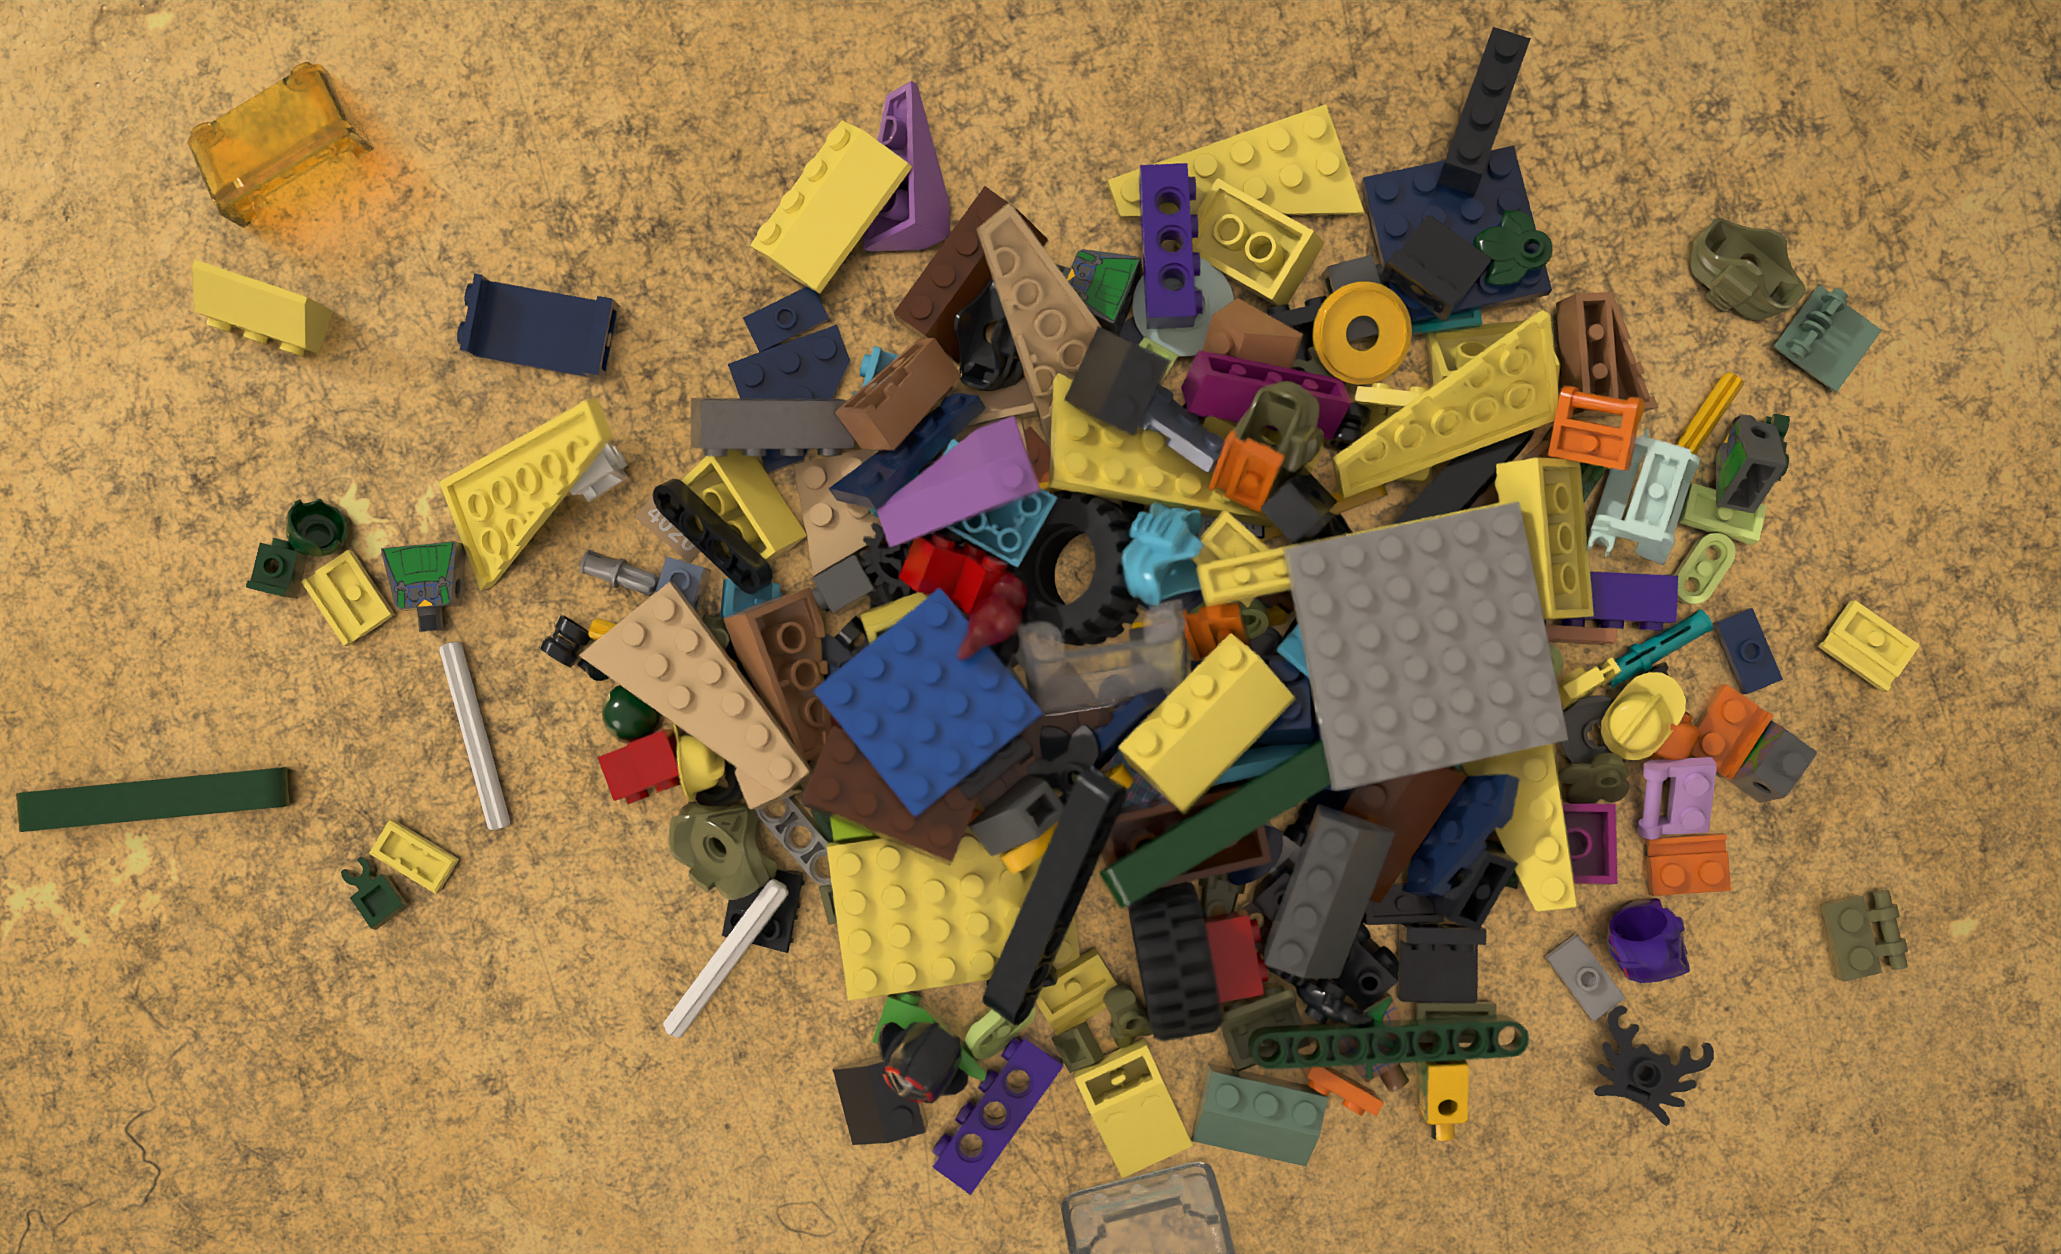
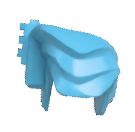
M1154 503L1151 505L1149 514L1139 513L1130 530L1131 538H1134V540L1124 550L1122 556L1125 581L1133 597H1140L1145 604L1158 607L1160 600L1201 589L1196 571L1197 566L1189 559L1197 556L1203 547V542L1195 537L1201 531L1203 524L1202 515L1199 510L1171 509L1163 504Z

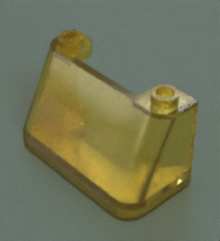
M310 62L298 64L290 71V75L214 121L204 122L195 126L187 140L205 186L219 213L242 228L259 219L254 210L255 206L259 205L262 208L269 204L266 199L267 196L330 159L336 164L342 160L339 154L352 151L359 159L375 149L329 72L323 66L311 64Z

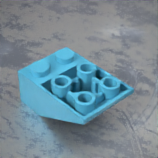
M952 439L943 456L959 444V442ZM1041 489L1042 492L946 528L1018 568L1057 497Z

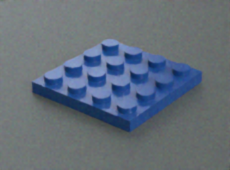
M941 588L937 589L813 690L915 818L925 812L1043 715V712L988 646L982 647L976 654L964 660H959L956 657L958 649L968 631V621Z

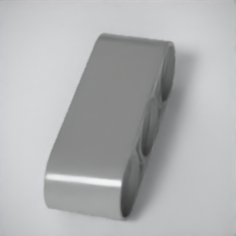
M792 795L783 799L786 803V811L781 817L773 816L769 812L768 807L757 809L760 819L810 878L818 884L830 885L831 876L822 874L818 869L817 863L821 856L827 855L826 843H833V841L795 796ZM796 826H805L810 830L812 840L808 846H800L795 843L792 833Z

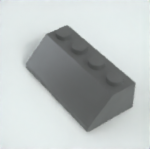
M1318 804L1263 948L1265 965L1301 978L1340 977L1395 835L1394 830Z

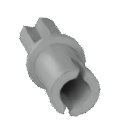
M589 549L585 552L580 563V573L611 583L613 588L623 586L651 596L655 593L659 578L655 574L628 565L626 559H612Z

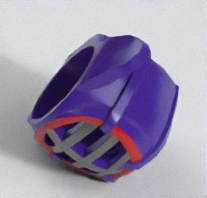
M1659 898L1632 901L1621 908L1610 920L1607 935L1608 950L1628 980L1639 983H1652L1690 972V965L1686 956L1688 952L1682 933L1685 930L1683 919L1676 917L1669 908H1663Z

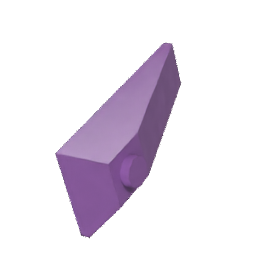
M910 81L886 95L877 141L909 163L912 169L863 234L864 250L869 252L924 250L950 235L949 200L918 85Z
M1012 416L976 429L876 510L890 548L1042 492L1015 417Z

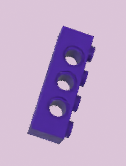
M1188 163L1140 165L1139 198L1146 329L1194 327L1196 314H1202L1203 312L1202 290H1195L1194 276H1200V253L1193 252L1192 238H1198L1197 214H1190V201L1196 200L1195 176L1188 177ZM1163 203H1173L1178 207L1179 211L1175 214H1165L1159 209V206ZM1166 240H1173L1181 246V249L1173 253L1167 252L1161 247V243ZM1167 278H1176L1182 282L1183 287L1180 290L1171 291L1162 282Z
M1026 1032L1020 1040L1013 1037L1001 1054V1057L1005 1059L997 1072L993 1069L987 1072L985 1080L981 1081L978 1089L982 1091L974 1104L970 1101L964 1104L955 1118L959 1125L951 1136L944 1133L931 1151L936 1155L932 1167L969 1195L976 1189L1064 1067L1062 1058ZM1013 1070H1023L1028 1074L1029 1081L1023 1087H1014L1007 1080L1008 1074ZM991 1102H999L1006 1108V1113L999 1119H992L985 1114V1106ZM968 1134H975L982 1139L983 1145L978 1150L970 1151L963 1147L961 1143L962 1138Z

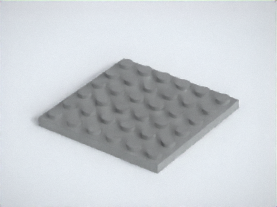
M1519 502L1283 549L1333 790H1341L1568 740Z

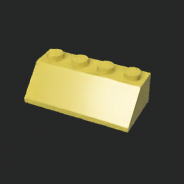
M841 121L829 133L827 141L814 159L807 163L803 174L792 189L782 197L780 205L770 219L760 227L756 238L750 246L779 271L820 294L912 169V166L864 130Z
M1533 458L1496 464L1497 477L1495 487L1499 494V503L1519 502L1543 619L1556 620L1594 616L1580 462L1568 459Z
M1230 633L1118 748L1127 763L1185 814L1295 701V697L1258 655Z

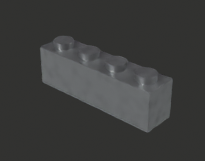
M691 398V446L703 449L704 456H727V449H742V455L766 456V449H780V455L803 456L804 449H818V455L838 456L841 455V448H854L853 436L835 414V411L848 400Z

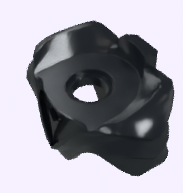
M991 277L981 293L969 305L961 309L954 318V330L960 352L959 369L961 382L967 386L984 391H994L1015 385L1021 380L1024 373L993 277ZM997 321L991 336V343H989L985 335L986 329L989 324Z

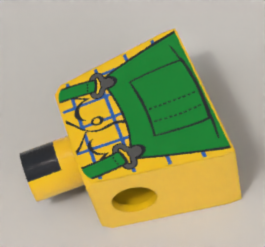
M1418 1043L1420 1049L1430 1048L1434 1044ZM1466 1060L1415 1062L1417 1103L1427 1124L1431 1125V1138L1439 1141L1452 1140L1455 1137L1454 1124L1465 1123L1468 1120L1469 1065Z

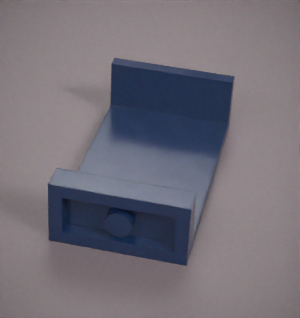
M474 273L473 283L467 285L464 296L465 306H468L466 319L460 323L457 332V342L461 344L460 350L472 357L606 381L620 305L614 299L597 296V300L499 283L490 281L481 274Z

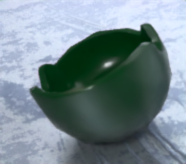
M301 499L294 502L286 516V537L294 549L303 555L321 557L333 554L343 546L348 535L347 520L337 508L324 503L322 499H316L309 503H302Z
M621 685L615 686L609 692L602 708V720L607 732L618 742L627 744L654 734L662 717L661 713Z

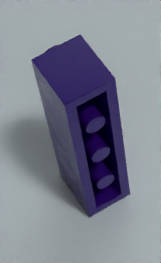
M1590 571L1594 616L1561 619V626L1585 627V620L1600 621V628L1624 629V622L1639 623V630L1663 631V624L1676 623L1678 576Z

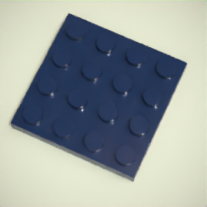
M1509 146L1491 150L1475 195L1438 184L1445 160L1363 177L1361 185L1383 270L1396 249L1401 250L1428 215L1441 222L1473 246L1474 238L1483 230L1494 226L1502 227V216L1505 211L1524 212L1534 222L1515 147ZM1535 243L1529 244L1525 248V252L1529 254L1536 253L1540 246ZM1491 260L1450 316L1549 295L1552 287L1546 265L1539 269L1528 270L1525 276L1517 283L1499 286L1488 284L1485 280L1493 262ZM1386 280L1387 288L1396 293L1405 304L1411 324L1439 319V317Z

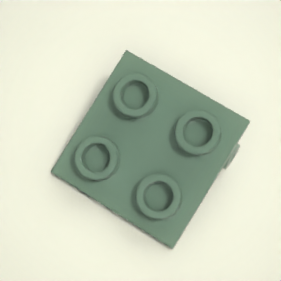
M1818 285L1773 347L1836 393L1882 330L1847 305L1846 299L1848 295L1844 291L1835 288L1832 292H1829L1821 285Z

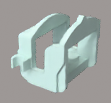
M1646 429L1643 436L1640 435L1635 440L1630 469L1625 471L1614 468L1610 469L1589 534L1587 551L1591 550L1595 542L1596 544L1606 546L1605 556H1609L1616 538L1622 537L1638 542L1635 552L1639 556L1664 565L1674 545L1675 537L1673 536L1690 482L1700 464V458L1691 454V449L1649 438V430ZM1646 455L1624 521L1622 516L1642 457Z

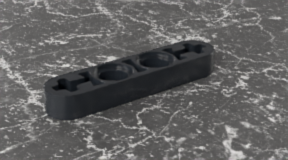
M674 478L656 486L653 491V501L658 511L742 591L747 594H755L771 584L773 575L768 562L684 482ZM694 516H697L701 521L703 531L697 526ZM721 541L727 545L730 557L723 550Z

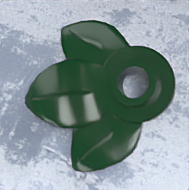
M1505 211L1502 216V227L1494 226L1480 232L1473 240L1474 246L1493 260L1485 279L1486 283L1502 286L1519 282L1528 270L1539 269L1546 265L1553 253L1550 238L1545 233L1536 230L1532 218L1521 211ZM1535 243L1540 246L1536 253L1529 254L1525 252V248L1529 244Z

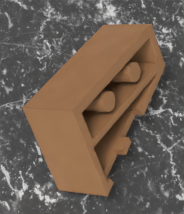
M1613 292L1575 293L1556 302L1563 387L1565 385L1577 387L1579 392L1628 400L1629 397L1644 399V412L1659 408L1655 397H1650L1641 375L1645 373L1641 362H1636L1628 339L1631 337ZM1576 407L1572 418L1614 416L1615 414Z
M935 338L917 339L838 408L835 414L862 449L895 450L938 400L952 391V385L961 374Z

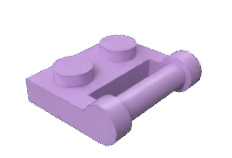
M1712 757L1684 758L1681 760L1658 759L1648 760L1644 763L1643 777L1647 781L1643 818L1638 821L1637 832L1639 836L1646 839H1657L1661 835L1709 833L1717 767ZM1667 777H1671L1667 816L1659 817L1663 781Z

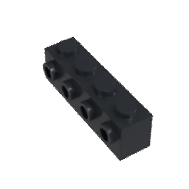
M1289 857L1263 879L1254 890L1252 902L1272 922H1274L1295 867V863ZM1361 922L1340 977L1330 979L1349 992L1347 995L1362 1010H1365L1398 983L1399 961L1386 946L1380 947L1370 938V931Z

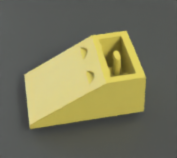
M1145 1038L1133 1042L1128 1047L1120 1048L1105 1055L1095 1064L1074 1071V1079L1122 1178L1193 1146Z

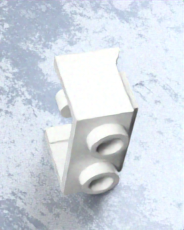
M608 442L571 488V494L580 495L583 493L587 502H590L628 479L623 470L628 464L620 450L616 446L612 447Z

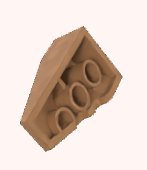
M807 587L762 602L723 618L737 657L764 705L806 761L821 755L832 729L831 712L813 691L824 682V675L828 674L827 661H823L821 638L825 637L824 622L811 587Z

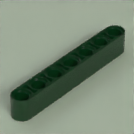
M1322 738L1101 870L1099 874L1119 908L1137 901L1329 786L1331 780Z
M287 767L16 793L19 832L290 806Z
M1486 1015L1374 1021L1368 1025L1355 1026L1347 1022L1267 1026L1257 1028L1251 1033L1248 1039V1049L1255 1062L1264 1069H1290L1508 1058L1519 1056L1526 1050L1529 1043V1035L1522 1024L1509 1016ZM1505 1027H1513L1515 1032L1513 1040L1509 1044L1500 1045L1498 1037L1501 1030ZM1465 1029H1474L1475 1039L1473 1043L1467 1047H1460L1458 1043L1460 1033ZM1425 1031H1434L1436 1036L1434 1044L1430 1048L1420 1049L1418 1045L1420 1035ZM1385 1033H1395L1396 1043L1394 1047L1387 1051L1379 1050L1378 1040ZM1349 1034L1356 1036V1046L1351 1052H1339L1338 1042L1343 1036ZM1305 1037H1314L1317 1040L1315 1051L1308 1055L1298 1053L1299 1042ZM1265 1039H1274L1278 1044L1276 1052L1269 1057L1260 1056L1257 1052L1260 1042Z

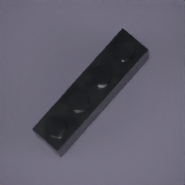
M1492 28L1447 153L1438 184L1469 194H1476L1531 38L1499 28Z

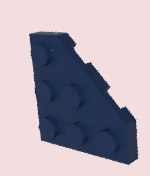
M836 324L729 363L728 366L740 398L835 399L834 396L851 365V361ZM766 449V456H761L767 473L771 474L791 467L794 464L804 462L811 449H804L803 456L780 455V449Z
M1509 774L1467 776L1412 856L1405 892L1416 896H1444L1453 886L1450 879L1461 867L1468 869L1487 847L1484 840L1496 827L1503 829L1512 819L1519 778Z

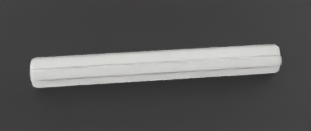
M460 642L444 644L440 647L439 651L487 827L489 830L501 829L510 825V818L463 646Z
M775 879L769 880L664 1021L663 1026L667 1034L673 1035L676 1038L684 1035L787 897L788 890L782 882Z

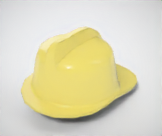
M1648 672L1636 676L1625 686L1607 709L1602 719L1601 735L1605 745L1613 754H1617L1626 760H1640L1650 757L1673 732V730H1670L1671 724L1677 726L1685 713L1686 698L1682 687L1674 678L1663 673Z
M673 723L677 739V763L681 785L686 798L693 802L696 798V793L711 788L719 782L720 777L725 773V759L692 735H682L679 726Z

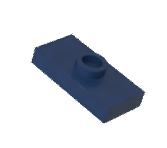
M809 287L796 291L743 317L759 352L784 344L830 321L817 292Z
M1747 608L1713 623L1742 694H1750L1783 680L1753 608Z

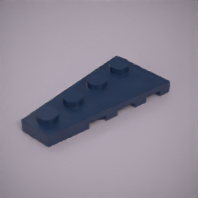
M954 393L941 402L939 407L921 419L895 450L878 451L828 489L837 501L877 510L986 409L985 405L977 395Z

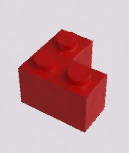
M933 533L931 538L922 536L913 540L899 579L919 593L931 595L941 588L950 601L968 615L971 614L973 609L982 600L990 596L991 587L1000 578L1006 576L1018 578L1005 569L1007 564L1004 561L986 555L987 550L971 542H965L964 547L955 545L953 539L938 533Z
M674 729L659 731L628 743L625 747L597 757L613 801L625 798L627 805L650 797L647 789L655 787L658 793L681 785L677 763V739Z
M1245 910L1205 917L1204 923L1212 954L1219 1003L1263 995L1262 983L1269 982L1264 958H1261L1260 952H1256L1255 948L1256 943H1261L1257 919L1250 920L1249 914Z

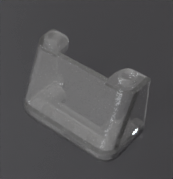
M1181 600L1160 603L1148 610L1144 618L1145 638L1141 640L1064 652L1060 632L1054 626L1048 623H1033L1020 625L1018 629L1028 695L1043 712L1044 716L1118 706L1131 701L1138 693L1160 687L1169 696L1187 678L1185 619Z
M1190 1162L1078 1190L1066 1196L1061 1203V1212L1070 1254H1235L1213 1168L1205 1162Z

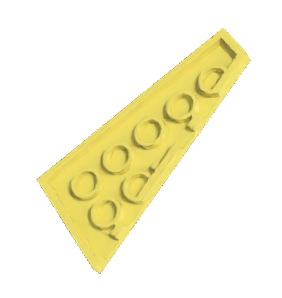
M1326 104L1155 163H1188V177L1195 176L1196 200L1190 201V214H1196L1217 178L1286 216L1313 215V217H1327L1328 215L1348 214L1349 216H1363L1365 213ZM1140 169L1107 180V185L1120 220L1141 219L1139 198ZM1163 203L1159 206V209L1165 214H1175L1179 211L1178 207L1173 203Z
M1542 309L1334 456L1332 460L1337 489L1343 498L1555 421L1559 395L1551 316Z
M1060 373L1057 374L1053 380L1049 487L1146 505L1159 503L1171 509L1184 508L1188 511L1197 509L1201 512V515L1218 517L1223 511H1227L1240 522L1267 527L1275 525L1263 511L1257 513L1225 497L1226 492L1217 487L1214 491L1208 489L1214 472H1205L1167 446L1166 440L1168 437L1163 433H1158L1151 429L1144 430L1140 427L1138 433L1133 436L1097 419L1064 400L1073 380Z
M598 399L584 401L439 482L480 591L492 588L611 440L612 434Z

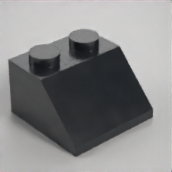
M1098 326L1064 400L1097 419L1134 436L1138 433L1171 360Z
M881 1055L833 1068L852 1145L890 1143L920 1135L927 1131L928 1120L923 1103L899 1097L888 1086L883 1077V1060Z

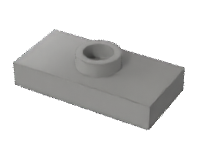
M1574 934L1544 956L1591 1020L1596 1021L1625 999L1624 995L1578 934Z

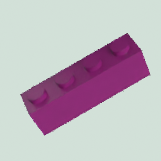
M1198 350L1181 386L1188 412L1201 417L1212 416L1227 419L1238 424L1246 411L1251 407L1256 393L1261 388L1278 382L1296 383L1317 399L1320 407L1317 427L1323 431V438L1332 440L1351 405L1343 381L1337 378ZM1266 425V426H1264V427H1266V428H1268V429H1270V430L1279 431V430H1278L1276 427H1274V426H1271V425Z

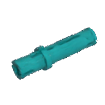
M1698 609L1692 615L1642 644L1634 643L1627 647L1628 652L1614 659L1621 671L1608 686L1614 688L1638 672L1644 674L1650 671L1652 664L1679 650L1703 634L1712 631L1713 624L1709 616L1702 609Z

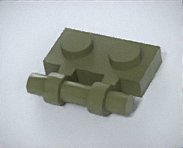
M1889 890L1873 892L1876 907L1868 909L1866 908L1864 896L1860 895L1820 904L1839 980L1846 982L1882 973L1879 957L1889 956L1892 970L1908 967L1905 953L1908 952L1906 939L1901 938L1896 918L1900 917L1897 904H1892ZM1880 921L1885 941L1875 943L1870 923Z

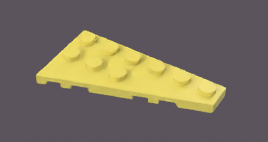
M1554 743L1461 763L1468 776L1509 774L1519 778L1512 819L1503 829L1496 827L1495 831L1506 853L1518 863L1515 871L1535 911L1541 912L1578 907Z

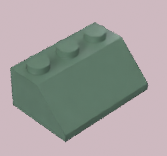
M1208 1063L1191 1141L1307 1166L1320 1137L1328 1097L1308 1085L1245 1071L1237 1072L1236 1069Z

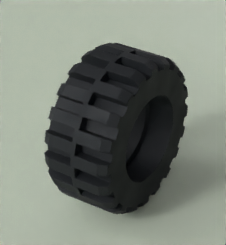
M1068 490L1055 491L1052 495L1057 497L1019 567L1017 568L1003 559L1002 561L1007 564L1005 569L1026 586L1028 592L1026 602L1032 606L1035 612V617L1032 620L1022 618L1025 631L1036 634L1041 639L1069 645L1101 644L1105 642L1106 637L1115 638L1124 631L1122 624H1132L1139 616V613L1136 611L1138 605H1145L1140 597H1133L1125 581L1122 561L1124 550L1134 540V538H1131L1130 530L1136 517L1130 511L1122 509L1119 504L1101 497ZM1085 533L1089 537L1095 551L1096 565L1094 576L1084 594L1074 602L1066 605L1061 599L1055 584L1057 559L1069 541Z
M1185 882L1155 889L1128 905L1136 957L1153 1038L1164 1042L1215 1032L1222 1026L1220 1000L1206 925L1196 887L1193 883Z

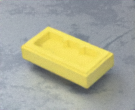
M394 819L388 821L369 852L375 858L435 894L441 891L459 861L457 857Z

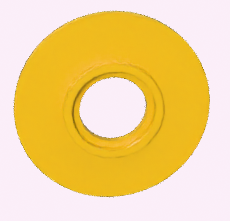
M1354 282L1334 291L1321 305L1313 326V344L1317 357L1323 367L1337 379L1357 385L1372 384L1391 375L1405 359L1412 338L1411 319L1403 301L1389 288L1374 282ZM1365 315L1376 322L1379 335L1373 347L1365 351H1358L1348 343L1346 331L1349 323L1354 318Z

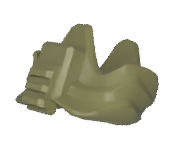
M1716 218L1695 239L1691 255V271L1701 283L1710 288L1706 294L1707 300L1721 311H1728L1733 307L1750 320L1765 319L1794 307L1806 292L1804 283L1791 266L1787 252V240L1776 230L1751 228L1723 218ZM1749 256L1756 261L1758 267L1751 261L1741 260L1740 258Z
M1278 382L1261 388L1256 393L1251 407L1246 411L1234 429V432L1237 433L1235 438L1244 442L1249 438L1285 456L1268 499L1274 495L1279 487L1292 479L1308 462L1312 461L1319 452L1324 434L1317 427L1320 408L1317 399L1303 387L1292 382ZM1266 425L1276 427L1281 433V442L1275 445L1267 443L1261 435L1262 427Z
M689 801L687 805L681 808L678 816L671 818L669 828L670 853L674 859L691 868L688 874L690 880L705 892H709L716 887L726 899L737 900L755 892L758 888L765 886L769 880L774 879L778 868L777 863L761 853L756 845L755 828L758 814L755 810H750L748 805L706 806Z

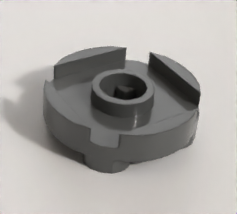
M1587 696L1575 701L1563 711L1568 740L1557 743L1562 755L1570 765L1576 763L1590 764L1595 756L1603 753H1612L1605 745L1603 737L1601 738V744L1596 746L1594 740L1588 739V732L1592 731V725L1595 723L1601 729L1602 719L1615 699L1607 696Z

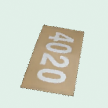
M653 495L634 516L688 563H691L700 553V550L658 511L653 501Z

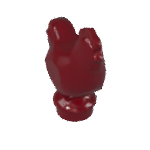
M1009 576L1000 578L991 587L990 596L982 600L973 609L968 621V631L956 655L959 660L973 656L984 646L1006 640L1019 629L1022 618L1020 610L1026 604L1028 593L1026 586L1020 580Z

